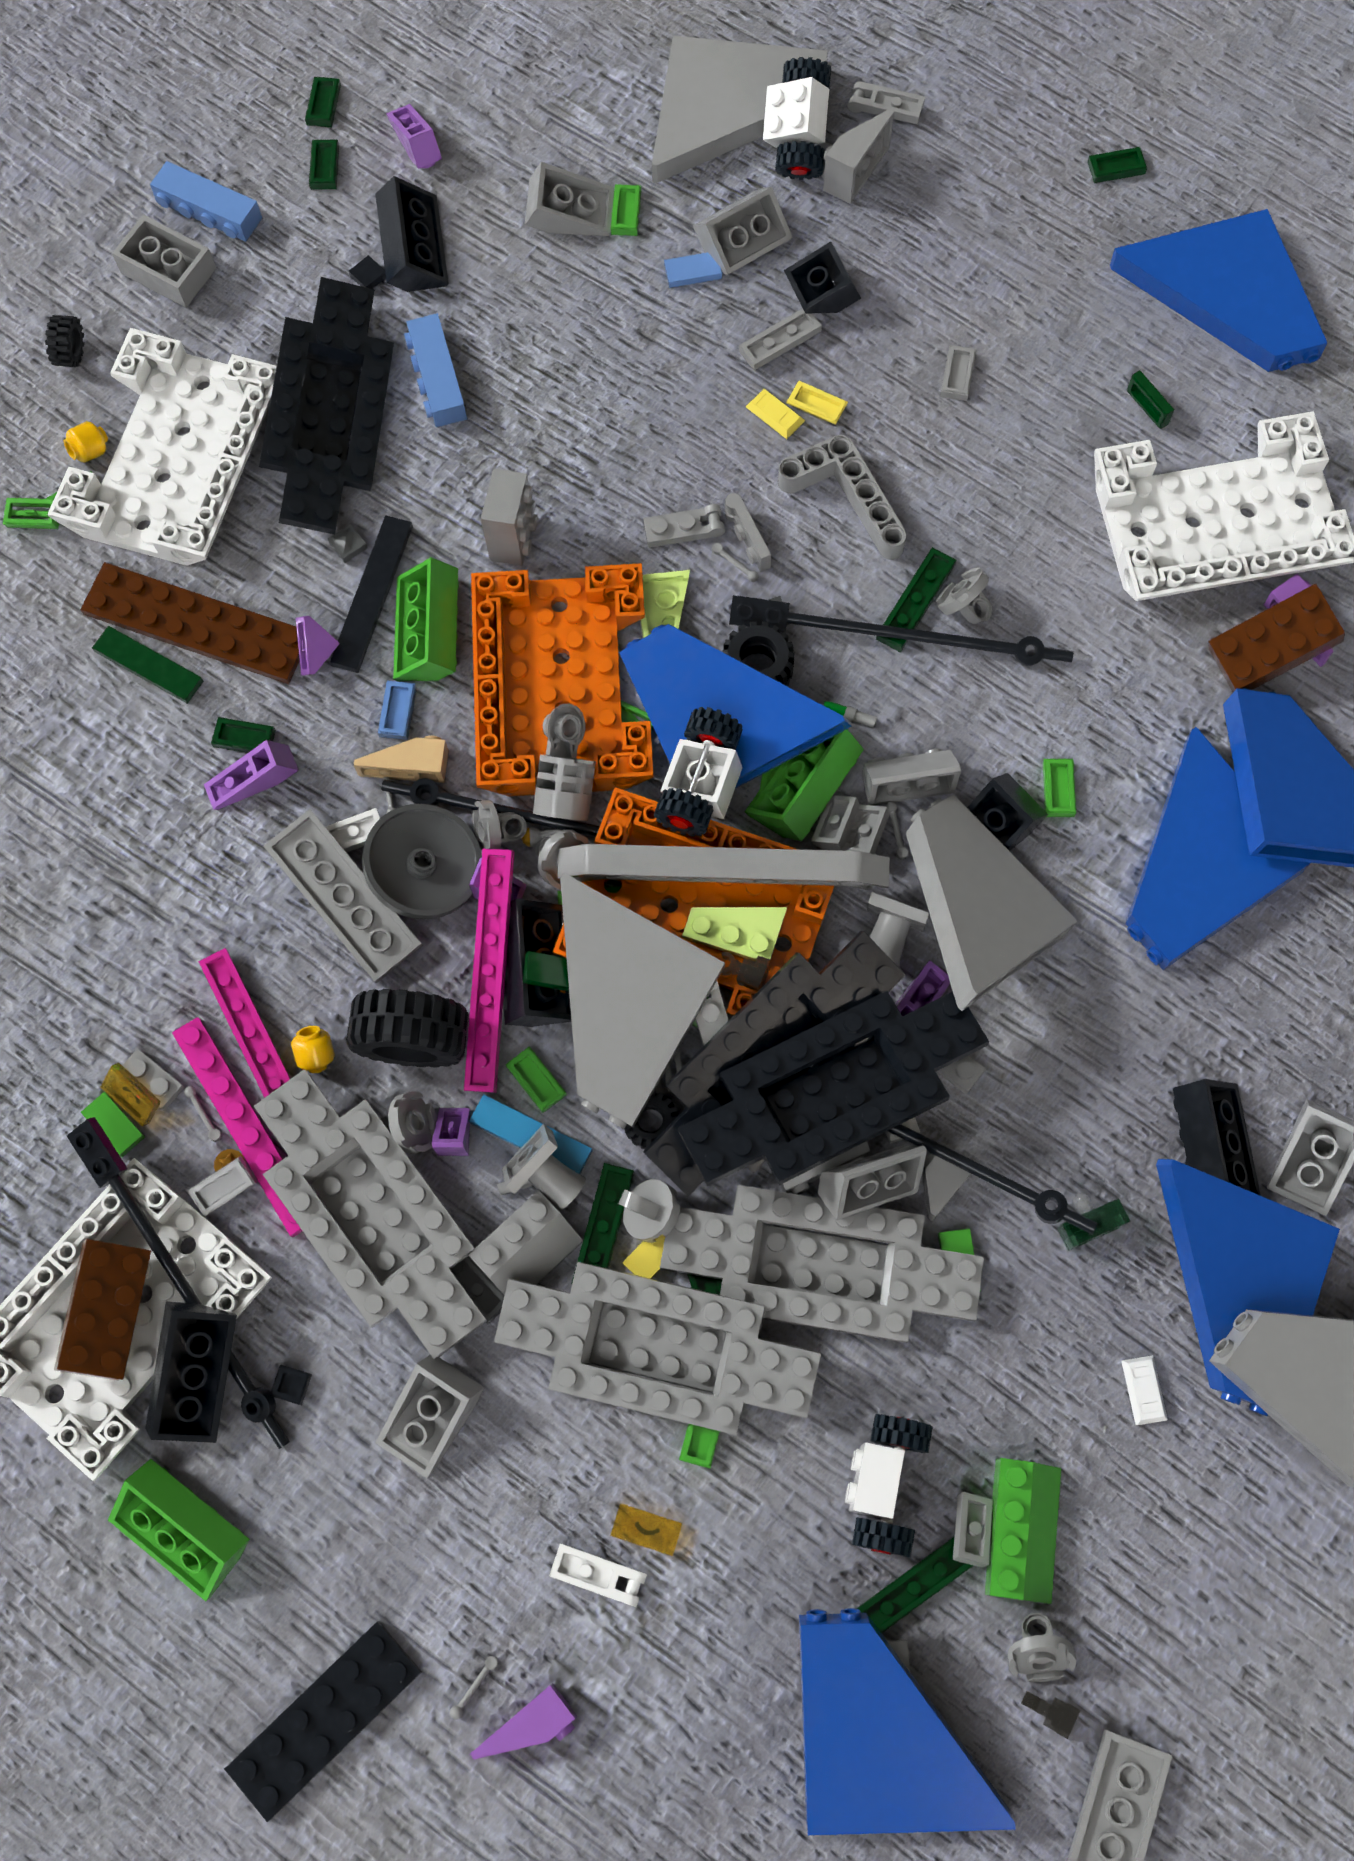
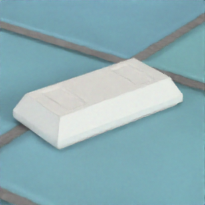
M1153 1355L1122 1360L1135 1425L1167 1421Z

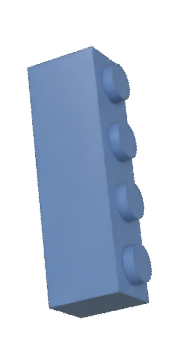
M168 161L165 162L150 183L155 200L159 205L164 208L170 207L186 218L192 217L201 221L209 228L214 227L221 230L231 238H238L246 242L262 219L256 200Z
M438 313L406 321L409 332L404 333L408 350L414 349L415 355L410 356L414 372L420 371L422 377L417 379L421 395H427L428 401L423 402L427 418L433 417L435 427L467 420L464 402Z

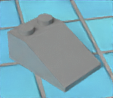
M888 109L843 133L833 145L830 144L827 147L823 156V160H825V168L822 173V178H824L823 191L851 204L890 148L894 117L893 110Z
M541 162L529 179L525 225L547 233L609 236L614 187Z
M1307 1099L1291 1130L1267 1189L1327 1216L1354 1163V1120Z
M431 1355L427 1356L415 1365L375 1443L428 1479L471 1415L484 1387L441 1358L434 1360Z

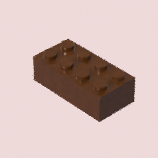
M1315 583L1209 640L1208 648L1232 692L1237 688L1253 690L1342 643L1345 632Z
M91 1239L83 1241L54 1371L116 1381L124 1379L151 1250Z

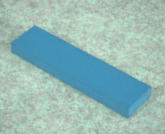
M484 1094L469 1120L471 1124L520 1149L543 1125ZM550 1128L554 1133L558 1146L552 1155L573 1171L581 1174L593 1151L592 1148Z

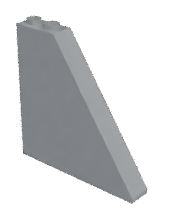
M673 36L652 160V182L659 183L763 137L767 86L782 83L783 67L787 60L791 61L792 58L798 60L799 57L804 59L813 57L812 60L818 58L821 59V62H827L828 50Z
M953 794L944 800L938 798L927 810L921 808L910 820L913 824L907 830L906 836L956 1004L963 1011L1063 939L1078 921Z
M563 872L560 882L577 1095L584 1099L581 1103L582 1106L596 1114L599 1109L604 1110L610 1114L608 1120L623 1129H625L627 1124L634 1127L725 968V963Z
M1246 1309L1245 1312L1236 1317L1233 1322L1234 1327L1227 1337L1217 1343L1214 1349L1215 1353L1209 1362L1347 1486L1354 1488V1319Z

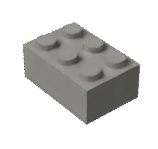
M144 214L112 253L121 274L187 308L217 269L209 248Z
M493 468L481 515V523L490 561L523 566L525 556L530 555L532 540L529 537L531 531L535 532L538 516L534 514L535 500H531L533 486L529 485L526 473Z

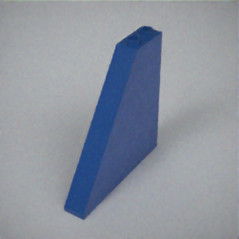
M1268 209L1114 249L1110 262L1111 270L1267 372L1278 369L1281 371L1287 370L1293 365L1301 363H1313L1320 359L1327 345V340Z
M670 624L654 628L650 635L643 639H635L629 642L626 648L619 652L670 764L679 740L687 739L684 733L694 709L703 707L705 710L707 707H710L713 711L719 709L722 710V714L728 713L731 715V719L736 718L738 723L742 724L743 731L736 748L742 770L735 789L852 727L850 721L843 715Z
M1237 688L1225 701L1223 709L1250 856L1354 868V769L1290 695Z
M1197 727L1191 730L1184 743L1126 921L1130 936L1135 941L1142 943L1147 950L1148 958L1153 964L1159 965L1162 970H1165L1299 876L1310 865L1309 862L1250 856L1235 772Z
M1158 1159L1156 1167L1209 1386L1214 1390L1222 1392L1221 1399L1240 1405L1241 1400L1250 1403L1249 1410L1268 1416L1261 1407L1209 1360L1215 1353L1214 1349L1217 1343L1227 1337L1234 1327L1233 1322L1236 1317L1245 1312L1246 1309L1313 1316L1340 1229L1176 1160Z
M848 1608L841 1610L840 1614H827L825 1610L814 1609L807 1611L806 1615H799L805 1808L808 1836L1015 1830V1821L1009 1807L867 1613H861L859 1609Z

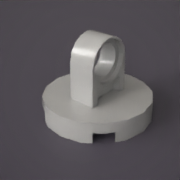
M980 567L963 573L961 576L964 580L956 585L951 582L937 598V606L942 613L949 615L960 611L965 619L972 624L987 621L992 615L991 603L982 592L988 584L989 577ZM975 603L981 607V617H978L974 612Z
M491 800L475 802L479 810H473V832L477 841H481L483 849H501V842L516 841L525 835L527 824L520 815L514 812L497 814ZM512 818L517 819L519 829L514 834H508L505 830V824Z
M562 830L552 836L549 835L542 838L535 848V854L539 858L538 870L542 879L555 888L561 889L560 879L557 878L559 848L590 844L589 840L574 830Z
M415 1091L395 1096L390 1104L388 1114L380 1117L387 1129L389 1124L394 1141L399 1144L403 1151L410 1154L425 1152L432 1148L430 1143L437 1121L431 1103L425 1104L423 1099L420 1098L424 1095Z
M656 1179L641 1182L632 1192L624 1189L618 1204L624 1207L623 1223L627 1232L634 1238L648 1243L656 1242L654 1239L661 1235L667 1236L677 1223L680 1213V1204L676 1203V1190L669 1184Z
M1032 1613L1026 1616L1022 1622L1023 1639L1015 1642L1008 1649L1007 1653L1008 1667L1012 1675L1018 1677L1019 1673L1025 1674L1029 1682H1048L1064 1677L1063 1670L1067 1668L1073 1671L1076 1666V1655L1071 1642L1063 1637L1053 1635L1052 1624L1046 1615ZM1036 1624L1043 1625L1047 1629L1044 1635L1031 1636L1028 1630Z

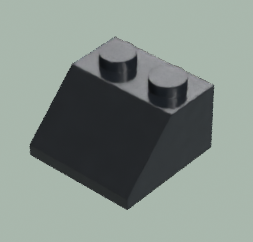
M831 241L784 270L806 314L838 313L861 299Z
M1009 773L993 778L967 807L1009 851L1029 836L1048 815Z

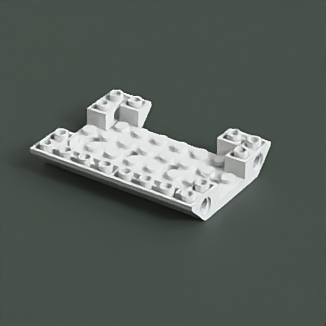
M130 328L110 374L113 378L140 395L102 484H100L95 473L68 467L49 509L48 516L83 538L186 566L206 560L269 409L277 366L234 354L231 355L228 364L186 354L183 344L179 340ZM202 382L210 383L203 390L197 389V386ZM181 428H190L189 433L183 436L177 435ZM162 474L171 475L167 481H157L158 477ZM145 520L151 522L148 528L144 530L137 529L140 522Z
M1314 411L1260 420L1258 422V457L1153 475L1157 462L1150 440L1098 448L1094 451L1096 493L1123 589L1135 601L1354 563V535L1346 510L1335 511L1323 474L1329 457ZM1295 500H1305L1308 503V507L1301 508L1296 505ZM1243 508L1250 509L1254 513V517L1248 518L1242 515L1240 510ZM1195 518L1200 526L1191 527L1186 523V519ZM1134 527L1144 530L1145 535L1137 537L1132 534L1131 529Z
M133 1158L127 1165L128 1169L120 1177L202 1305L235 1313L238 1318L272 1277L164 1181L137 1159ZM110 1184L0 1305V1396L10 1398L47 1432L49 1436L46 1439L92 1481H96L140 1430L126 1410L153 1380L166 1301L185 1303L151 1250L144 1286L151 1287L152 1297L148 1302L140 1303L124 1379L116 1381L54 1371L83 1241L91 1239L151 1250ZM189 1237L194 1238L196 1247L193 1252L183 1254L180 1249L182 1241ZM61 1385L64 1390V1396L59 1402L52 1403L49 1399V1392L54 1386Z

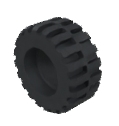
M403 989L363 991L357 994L351 1003L346 1043L353 1053H357L361 1057H368L374 1061L400 1064L401 1066L448 1067L452 1064H458L465 1055L469 1014L461 1003H456L452 999L442 998L435 994L431 995L425 992H413Z

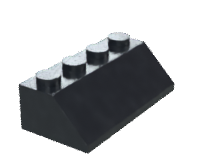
M393 176L375 193L386 283L407 292L446 287L449 282L437 195Z
M514 899L511 901L503 1000L505 1025L534 1027L572 1022L568 991L562 993L558 989L523 983L525 955L528 951L562 957L553 953L564 923L562 905L524 899Z
M1203 1079L1174 1087L1173 1104L1178 1113L1180 1123L1179 1135L1184 1143L1186 1153L1185 1165L1261 1196L1238 1084Z
M166 1301L145 1427L151 1440L216 1443L237 1318L235 1313L201 1304Z

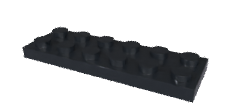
M377 1621L229 1763L224 1770L265 1821L269 1822L407 1688L422 1671L384 1626Z

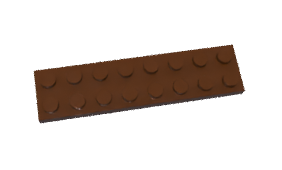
M106 562L103 563L80 609L83 615L286 684L290 683L300 662L296 626Z

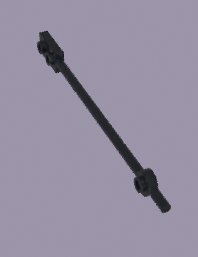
M735 595L732 598L729 625L741 626L744 624L746 627H750V622H756L757 625L761 626L762 622H767L770 628L776 625L780 628V632L785 633L787 624L1013 654L1019 663L1026 666L1037 664L1042 659L1072 663L1074 651L1044 647L1042 641L1034 636H1027L1017 643L908 629L789 612L790 603ZM1028 645L1035 648L1033 656L1026 654L1025 649Z
M427 778L419 779L413 785L384 779L381 786L382 791L411 797L414 804L436 806L438 803L468 810H479L475 802L482 801L441 792L437 784ZM423 793H431L430 798L426 800L421 798ZM493 803L497 814L514 812L523 817L528 823L560 830H574L579 834L596 837L600 827L569 819L533 814V811Z
M811 1067L802 1070L798 1076L806 1073ZM902 1124L888 1130V1132L914 1145H924L927 1152L1034 1205L1037 1217L1044 1223L1056 1224L1064 1220L1093 1235L1098 1223L1068 1209L1066 1198L1056 1190H1046L1039 1194ZM1048 1201H1054L1058 1207L1055 1210H1049L1045 1204Z
M96 1118L86 1119L67 1135L70 1143L99 1188L110 1184L185 1303L202 1305L120 1177L128 1169ZM231 1350L228 1370L244 1394L241 1401L243 1414L252 1422H262L278 1449H281L290 1441L273 1416L276 1409V1401L273 1394L266 1388H255Z

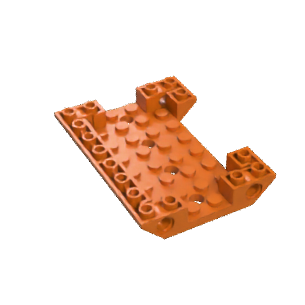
M642 563L585 566V577L530 580L528 570L471 573L477 788L509 797L535 795L540 754L546 755L548 741L547 736L543 732V721L553 709L561 704L568 703L577 706L582 711L585 719V733L583 740L578 746L576 758L596 762L592 792L613 791L615 787L626 790L653 778L651 722H622L618 631L645 618ZM557 602L567 604V608L562 612L554 611L552 606ZM559 653H565L570 658L566 663L559 664L554 661V657Z
M616 787L613 790L594 841L595 844L796 849L710 820L706 833L702 834V836L698 837L695 834V837H691L688 833L681 835L679 831L673 832L670 827L665 828L662 826L663 823L656 821L657 818H654V812L658 804L657 801ZM609 879L582 882L682 938L692 907H787L778 938H787L791 943V948L785 952L774 948L769 966L683 939L725 963V968L717 982L718 986L733 990L726 1010L727 1014L733 1016L796 952L809 961L834 886L618 880L622 885L621 889L617 893H609L604 888L605 883ZM667 898L674 899L678 904V908L671 913L665 912L661 908L662 901ZM563 923L553 953L566 958Z

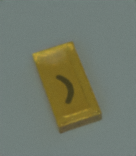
M120 1063L110 1067L100 1086L142 1127L150 1123L161 1103Z
M620 1503L610 1536L673 1556L682 1523Z

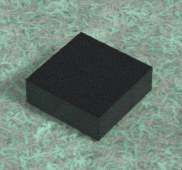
M369 255L349 270L350 277L358 285L373 289L386 279L385 270Z
M280 1365L271 1393L275 1398L302 1406L312 1374Z

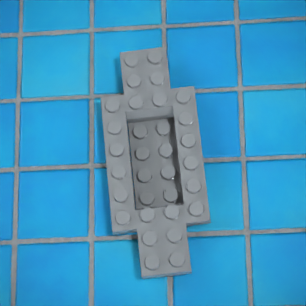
M304 1069L253 1106L288 1154L286 1158L262 1175L371 1328L398 1309L432 1358L436 1360L487 1321L451 1270V1268L465 1259L475 1249L403 1149L394 1141L392 1134L366 1099L340 1117L309 1073Z
M737 1185L733 1216L680 1207L677 1223L672 1231L665 1236L660 1270L722 1280L720 1295L764 1305L765 1309L762 1319L908 1343L912 1311L976 1321L984 1257L921 1247L925 1215L873 1207L836 1220L821 1198ZM763 1223L774 1224V1225H780V1226H786V1227H793V1228H799V1229H805V1230H811V1231H817V1232H823V1233H829V1234H835V1235H841V1236H848V1237H854V1238H860V1239H866V1240H872V1241H878V1242H884V1243H888V1244H887V1245H884V1244H878V1243H872V1242H866V1241H859V1240H853V1239H847V1238H841V1237H835V1236H829V1235H823V1234H817V1233H811V1232H804V1231H798V1230H792V1229H786V1228L768 1226V1225H763Z
M577 1262L571 1292L511 1278L508 1279L494 1339L495 1343L555 1357L549 1390L737 1435L744 1403L807 1418L821 1352L759 1338L765 1309L764 1305L583 1262ZM591 1362V1363H595V1364H599V1365H603V1366H607V1367H611V1368H615V1369H620V1370H624V1371H628V1372H632V1373H636V1374H640V1375H644V1376H648V1377H653V1378H657V1379H661V1380H665V1381H669V1382H673V1383H677V1384H681V1385H685V1386H690V1387H694V1388H698V1389H702V1390H706V1391L713 1392V1394L707 1393V1392H703V1391H699V1390H695V1389H691V1388H687V1387H683V1386H679V1385H674V1384H670V1383L658 1381V1380H654V1379H650V1378H646V1377H641V1376H637V1375H633V1374H629V1373H625V1372H621V1371H617V1370H613V1369H609V1368H604V1367H600V1366H596V1365H592V1364H588V1363Z

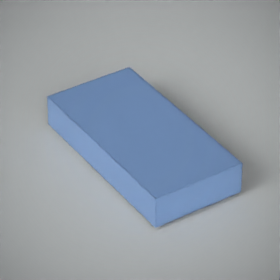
M708 252L664 260L669 288L722 279L720 266Z
M387 681L378 728L379 737L408 740L417 688L415 683Z

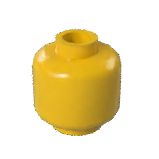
M86 421L70 428L66 432L64 446L73 460L77 459L80 462L86 463L106 452L105 443L108 442V437L101 426L97 427L92 422Z
M307 1026L300 1029L291 1042L296 1065L310 1073H320L326 1070L335 1057L329 1033L318 1026Z

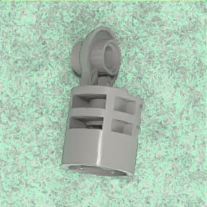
M570 703L561 704L553 709L543 721V732L547 736L548 741L546 755L540 754L533 814L588 821L596 762L576 758L578 746L583 740L585 733V719L582 711L577 706Z

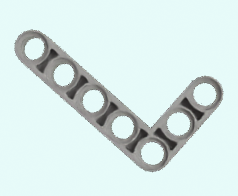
M845 435L831 437L781 461L778 470V486L783 492L796 493L834 475L880 554L889 560L898 559L903 554L906 531L849 437ZM836 452H843V453H845V454L840 455V454H837ZM811 463H818L820 465L814 466ZM851 473H852V474H856V475H858V476L853 477V476H850V475H848V474H851ZM787 474H793V475H795V476H794V477H788V476H786V475H787ZM864 495H865V496H869V497H871V498H869V499H864V498H862L861 496H864ZM874 518H882L884 521H877ZM888 540H895L898 543L891 544Z

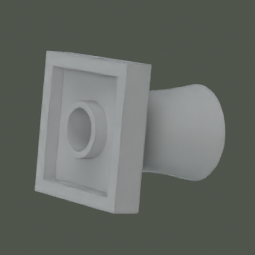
M872 892L867 903V912L877 915L878 919L870 938L899 967L909 929L913 928L923 932L929 913Z
M545 1124L533 1134L502 1168L505 1186L515 1194L528 1180L558 1211L567 1207L583 1188L586 1178L567 1167L552 1155L558 1146L553 1131Z

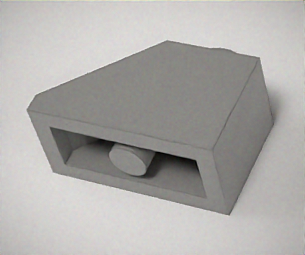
M930 1153L925 1159L924 1165L927 1167L922 1177L927 1218L933 1222L971 1173Z

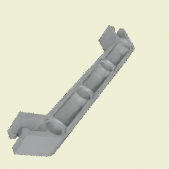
M583 844L559 848L557 878L560 879L564 872L580 882L599 879L827 885L871 890L873 886L879 888L889 887L890 857L861 851Z

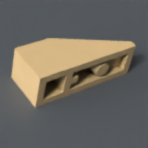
M432 735L425 736V738L416 737L355 759L354 767L358 776L389 777L390 779L412 781L427 778L437 783H444L449 750L446 741L440 737Z

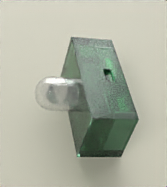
M1081 1192L1073 1197L1072 1204L1078 1214L1098 1223L1093 1235L1068 1222L1062 1223L1057 1230L1067 1250L1070 1251L1124 1227L1130 1220L1119 1198L1095 1208L1090 1196Z

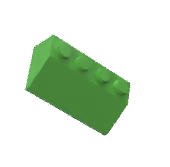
M430 557L397 577L393 680L438 681L456 672L458 568Z
M846 729L794 757V762L788 768V761L775 767L767 778L766 785L762 791H758L745 810V813L781 837L802 841L810 832L811 827L824 811L836 790L841 786L850 769L856 764L857 759L864 750L863 747ZM785 777L790 781V787L784 783ZM765 790H771L769 797L764 796Z
M1006 1458L995 1460L989 1565H987L984 1595L1052 1604L1061 1468Z
M152 1459L148 1460L124 1481L108 1518L110 1523L205 1602L213 1595L239 1561L250 1540L240 1529L230 1524L214 1508L208 1506L190 1488L180 1483L164 1467H161Z

